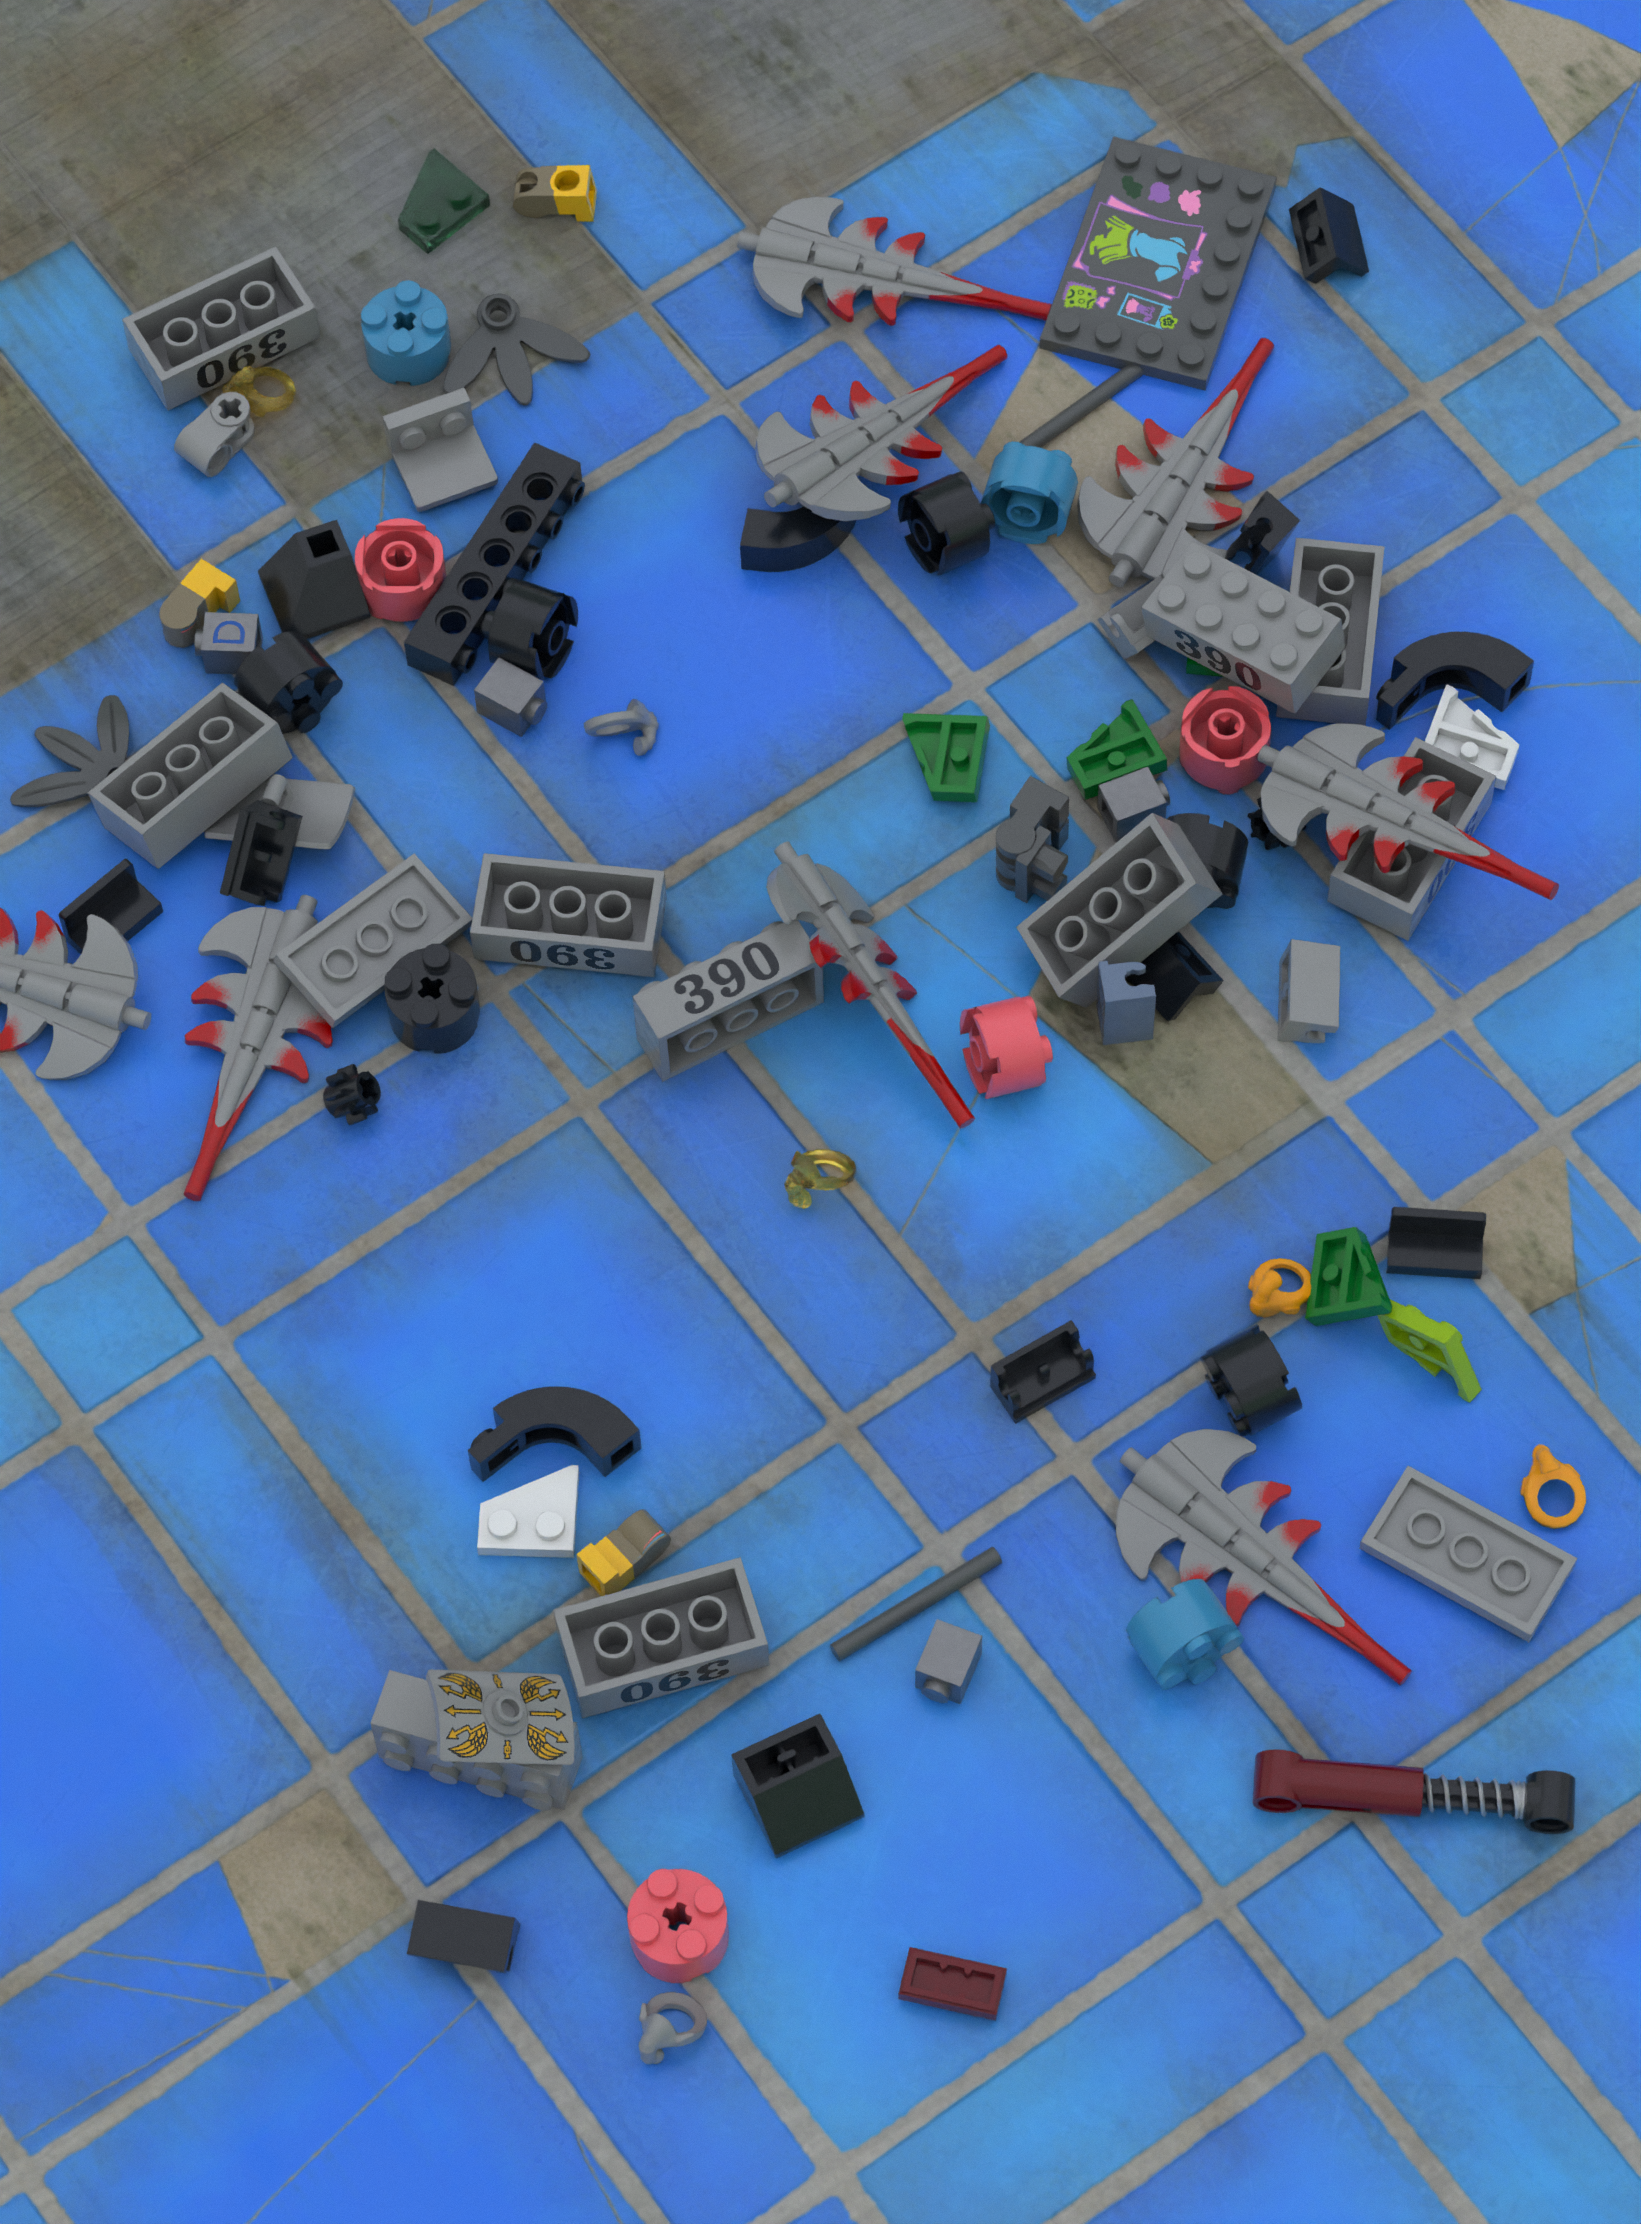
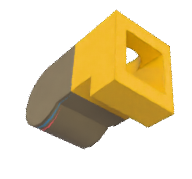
M590 165L541 166L520 170L516 175L513 208L520 215L530 218H539L547 214L575 215L577 222H594L597 188Z
M200 559L160 607L159 617L165 640L175 647L185 648L195 643L196 630L202 629V626H204L205 612H216L219 608H222L230 613L240 602L236 580L205 560Z
M641 1509L630 1515L617 1530L611 1531L597 1544L593 1545L590 1543L576 1554L579 1573L600 1596L621 1591L664 1553L671 1542V1537L645 1509Z

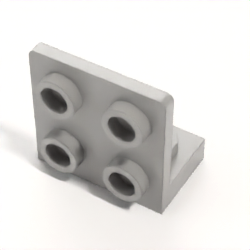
M465 388L382 416L387 447L418 512L498 484L497 474L474 427L471 401Z

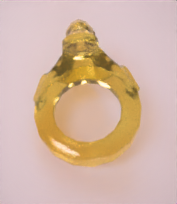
M244 366L241 371L234 374L228 383L222 387V393L237 392L244 395L249 402L251 412L260 417L265 416L266 412H277L286 409L293 403L296 395L294 382L289 375L272 367L252 368L251 366ZM271 376L283 383L286 392L278 397H267L257 392L253 383L257 377Z
M816 1149L803 1154L796 1151L791 1162L793 1170L788 1174L784 1184L785 1190L788 1193V1200L793 1206L802 1209L810 1207L812 1199L806 1189L826 1191L836 1190L853 1182L857 1172L855 1162L849 1156L829 1149ZM828 1164L835 1166L844 1175L840 1178L835 1176L822 1177L816 1165Z

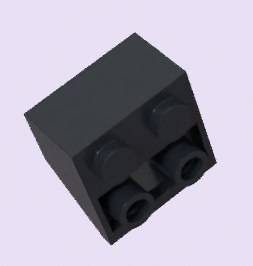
M820 1713L731 1754L733 1776L775 1858L783 1856L864 1817L862 1806L843 1756Z

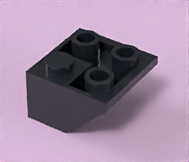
M337 520L295 533L258 570L259 578L281 633L295 631L308 639L370 618L369 609L357 576L352 555Z

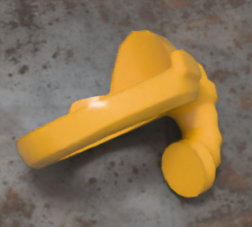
M1277 1258L1262 1263L1255 1270L1254 1274L1251 1275L1248 1283V1288L1252 1291V1297L1249 1301L1250 1311L1257 1317L1263 1318L1276 1315L1279 1312L1290 1315L1297 1314L1300 1306L1306 1303L1310 1296V1272L1303 1265L1291 1259ZM1284 1268L1295 1272L1303 1282L1301 1289L1295 1292L1278 1290L1283 1281L1274 1269Z
M1538 1444L1532 1451L1533 1463L1528 1476L1523 1477L1520 1494L1524 1497L1526 1508L1531 1517L1541 1526L1551 1529L1566 1528L1575 1523L1583 1513L1586 1503L1585 1488L1579 1473L1570 1464H1563L1552 1455L1548 1447ZM1558 1479L1564 1481L1574 1492L1575 1501L1573 1508L1564 1516H1549L1542 1511L1538 1504L1537 1496L1539 1489L1549 1480Z

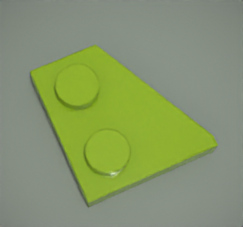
M1390 1299L1392 1312L1377 1315L1388 1341L1403 1353L1416 1360L1421 1367L1434 1377L1442 1369L1450 1374L1459 1389L1458 1395L1470 1403L1482 1389L1462 1345L1463 1337L1461 1333L1446 1321L1439 1323L1426 1317L1413 1305L1407 1304L1403 1306Z

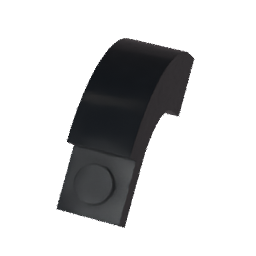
M805 506L788 512L748 508L740 542L741 569L783 572L816 563L828 556L844 542L857 520L840 521L827 519L813 513L812 510Z
M1447 632L1423 638L1409 645L1394 657L1391 678L1383 684L1376 696L1378 700L1376 720L1390 730L1422 697L1433 691L1445 689L1446 685L1470 691L1500 712H1503L1530 684L1534 660L1511 644L1480 633Z
M542 1387L513 1395L493 1407L496 1428L494 1430L489 1428L481 1432L473 1440L471 1448L468 1449L471 1470L484 1482L521 1452L542 1443H561L577 1449L590 1460L604 1477L642 1448L638 1427L608 1400L577 1388Z

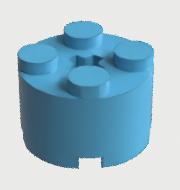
M402 281L397 286L378 293L362 309L361 327L367 362L374 374L380 379L395 385L396 381L410 382V386L425 384L435 379L444 371L448 364L451 350L450 330L446 308L434 293L421 288L414 281Z
M1013 441L1004 445L1003 451L993 461L981 500V504L984 503L991 509L995 518V524L999 526V534L1020 543L1040 544L1045 543L1048 536L1057 533L1058 537L1064 532L1078 486L1077 475L1071 466L1072 458L1067 453L1061 450L1049 451L1039 447L1025 446L1020 442Z
M1203 1579L1188 1580L1172 1587L1171 1589L1176 1596L1164 1603H1161L1159 1598L1155 1597L1143 1606L1127 1625L1126 1632L1129 1634L1127 1637L1131 1645L1163 1690L1170 1689L1187 1679H1190L1192 1684H1199L1205 1681L1217 1670L1214 1663L1224 1654L1235 1650L1244 1641V1637Z

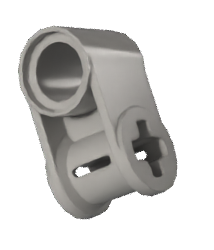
M226 392L216 397L213 403L180 432L174 444V451L207 477L216 476L225 468L229 460L245 444L250 442L254 436L255 427L250 417L251 410L248 400L244 395L237 392Z

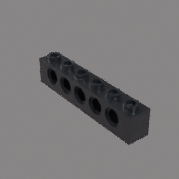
M534 442L405 639L404 646L408 666L452 686L455 685L462 673L466 674L471 670L477 657V649L484 639L489 640V637L482 634L484 618L489 611L496 610L503 596V590L507 581L510 578L523 580L527 572L532 573L537 568L542 557L543 547L549 538L553 540L559 534L563 525L564 515L569 507L576 506L581 500L585 483L582 482L580 462ZM542 497H543V498H547V499H545V500H535V499H537V498H542ZM519 530L526 531V532L520 533V534L514 533L515 531H519ZM498 563L505 564V565L500 566V567H493V566H492V565L498 564ZM473 597H483L480 600H469ZM453 630L461 631L457 634H448V632Z

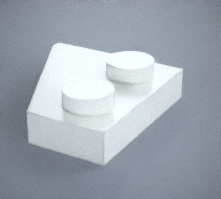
M1445 686L1425 742L1496 775L1495 788L1505 790L1518 755L1520 744L1505 731L1496 729L1491 719L1479 709L1474 712L1458 698V691L1453 686Z
M570 1465L480 1503L478 1555L574 1558L579 1466Z

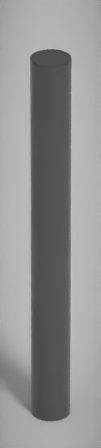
M1134 365L1125 366L1019 442L1025 446L1041 448L1143 376V369Z
M994 1547L987 1549L830 1644L832 1653L838 1661L845 1659L1002 1563L1000 1555Z

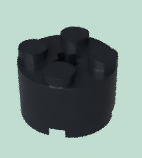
M959 471L955 474H949L904 494L899 499V521L902 523L907 520L911 534L904 536L912 555L926 572L931 574L938 571L937 576L942 575L989 552V530L995 527V518L988 505L980 504L972 491L970 480L964 472Z
M510 578L504 587L503 596L496 610H491L487 613L482 625L483 636L489 637L488 650L490 662L495 663L498 658H501L538 679L544 680V676L553 678L565 664L574 641L566 638L569 625L577 627L578 606L574 597L524 580Z
M295 631L283 632L272 637L276 644L265 651L259 645L246 657L235 675L234 685L239 689V692L236 693L279 724L282 734L298 730L300 733H307L317 726L321 719L320 712L340 692L343 682L337 676L335 670L301 633Z
M1183 813L1167 818L1179 824L1222 892V895L1207 908L1219 907L1229 909L1234 907L1247 856L1249 842L1246 835L1238 827L1227 821H1224L1223 828L1210 824L1209 815Z
M430 944L426 948L415 950L403 956L387 972L385 976V997L390 1024L396 1037L405 1046L419 1052L420 1048L434 1050V1054L447 1053L461 1047L474 1035L480 1015L477 982L471 966L460 955L448 950L442 944Z
M1256 1324L1207 1350L1206 1354L1200 1357L1207 1372L1204 1375L1207 1384L1217 1400L1224 1398L1230 1411L1227 1413V1416L1237 1435L1242 1437L1248 1434L1253 1435L1302 1409V1402L1296 1387L1287 1390L1285 1387L1288 1384L1286 1375L1289 1372L1282 1358L1264 1330L1260 1331L1259 1325Z

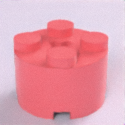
M407 518L389 519L377 524L375 531L366 538L364 534L359 540L355 550L357 576L372 616L378 619L397 622L413 621L420 618L447 577L443 548L436 534L434 536L426 530L424 524Z
M1228 686V690L1217 691L1209 688L1196 694L1188 702L1183 712L1179 747V761L1190 777L1203 786L1216 789L1220 793L1228 795L1236 793L1240 788L1255 781L1266 767L1265 764L1258 761L1259 751L1264 745L1270 746L1271 722L1265 703L1251 691L1237 686Z
M1031 996L1013 997L964 1009L961 1013L960 1035L969 1033L970 1047L962 1049L965 1063L978 1093L986 1092L985 1099L1039 1087L1046 1081L1045 1063L1052 1062L1053 1053L1048 1037L1046 1035L1040 1036L1036 1025L1037 1009Z
M659 1869L651 1873L648 1879L633 1894L627 1912L629 1937L633 1952L647 1973L665 1982L685 1983L706 1972L708 1974L718 1966L728 1947L729 1928L723 1894L712 1881L691 1870ZM678 1922H685L687 1924H680L677 1931L670 1929V1925H676Z

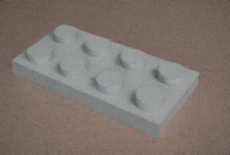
M414 853L276 953L274 963L328 1024L334 1028L385 990V976L399 959L410 952L426 948L430 944L447 945L471 927L472 917Z
M1407 1466L1362 1538L1359 1548L1527 1642H1530L1577 1562V1558L1410 1466Z

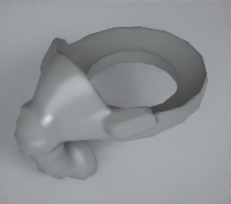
M636 699L631 700L626 711L603 714L593 717L584 723L585 732L590 736H612L641 730L643 737H636L633 742L634 752L638 756L645 755L648 750L652 749L656 742V733L659 727L657 717L653 712H649L645 705Z
M676 1992L660 1993L651 1998L647 2005L642 2003L639 2015L643 2029L639 2042L640 2058L645 2064H658L664 2059V2052L661 2048L681 2047L693 2043L700 2038L707 2027V2013L704 2007L696 1999ZM664 2009H679L686 2012L692 2018L694 2026L687 2032L677 2033L670 2021L658 2013Z

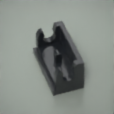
M1266 491L1240 529L1242 533L1228 548L1225 559L1230 561L1237 552H1246L1250 556L1251 562L1246 564L1244 569L1258 575L1277 556L1300 522V519Z
M256 800L240 809L220 894L230 895L261 906H265L266 899L274 902L282 900L303 816L260 800Z
M1072 1320L991 1365L990 1387L1015 1424L1096 1378V1374L1093 1371V1354L1090 1348L1084 1351L1081 1347L1079 1330Z
M418 1900L407 1954L409 1956L434 1959L506 1974V1971H510L520 1923L514 1917Z

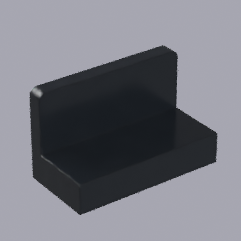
M1320 187L1289 208L1304 279L1317 284L1340 267L1361 277L1369 272L1355 208L1351 202Z
M124 859L59 913V919L66 941L81 954L87 939L88 915L93 914L106 920L117 928L123 937L129 941L163 912L161 902L137 881L133 864L128 859Z
M1179 931L1141 962L1146 966L1144 974H1131L1127 976L1135 986L1140 984L1154 985L1156 993L1155 1009L1167 1021L1175 1020L1194 996L1214 994L1224 981Z
M1393 1207L1388 1229L1386 1273L1481 1279L1486 1213Z

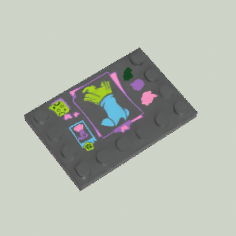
M1113 136L1040 337V349L1118 369H1123L1127 365H1134L1143 369L1146 376L1206 390L1276 188L1277 177Z

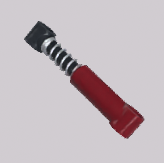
M1265 1750L1257 1753L1255 1756L1252 1803L1256 1808L1272 1813H1290L1300 1810V1808L1420 1817L1421 1809L1425 1807L1429 1808L1431 1813L1435 1811V1808L1446 1809L1448 1814L1453 1810H1463L1466 1816L1470 1811L1481 1812L1483 1817L1487 1815V1812L1498 1813L1500 1818L1504 1814H1511L1516 1820L1518 1818L1523 1819L1525 1827L1531 1831L1543 1834H1562L1572 1831L1574 1828L1576 1781L1575 1777L1570 1774L1546 1770L1530 1773L1526 1777V1782L1523 1781L1522 1783L1520 1780L1518 1782L1511 1780L1508 1784H1499L1495 1778L1490 1783H1485L1478 1777L1472 1782L1464 1781L1461 1776L1457 1777L1456 1780H1447L1443 1774L1438 1779H1433L1426 1773L1424 1774V1770L1421 1767L1304 1759L1303 1756L1292 1751Z

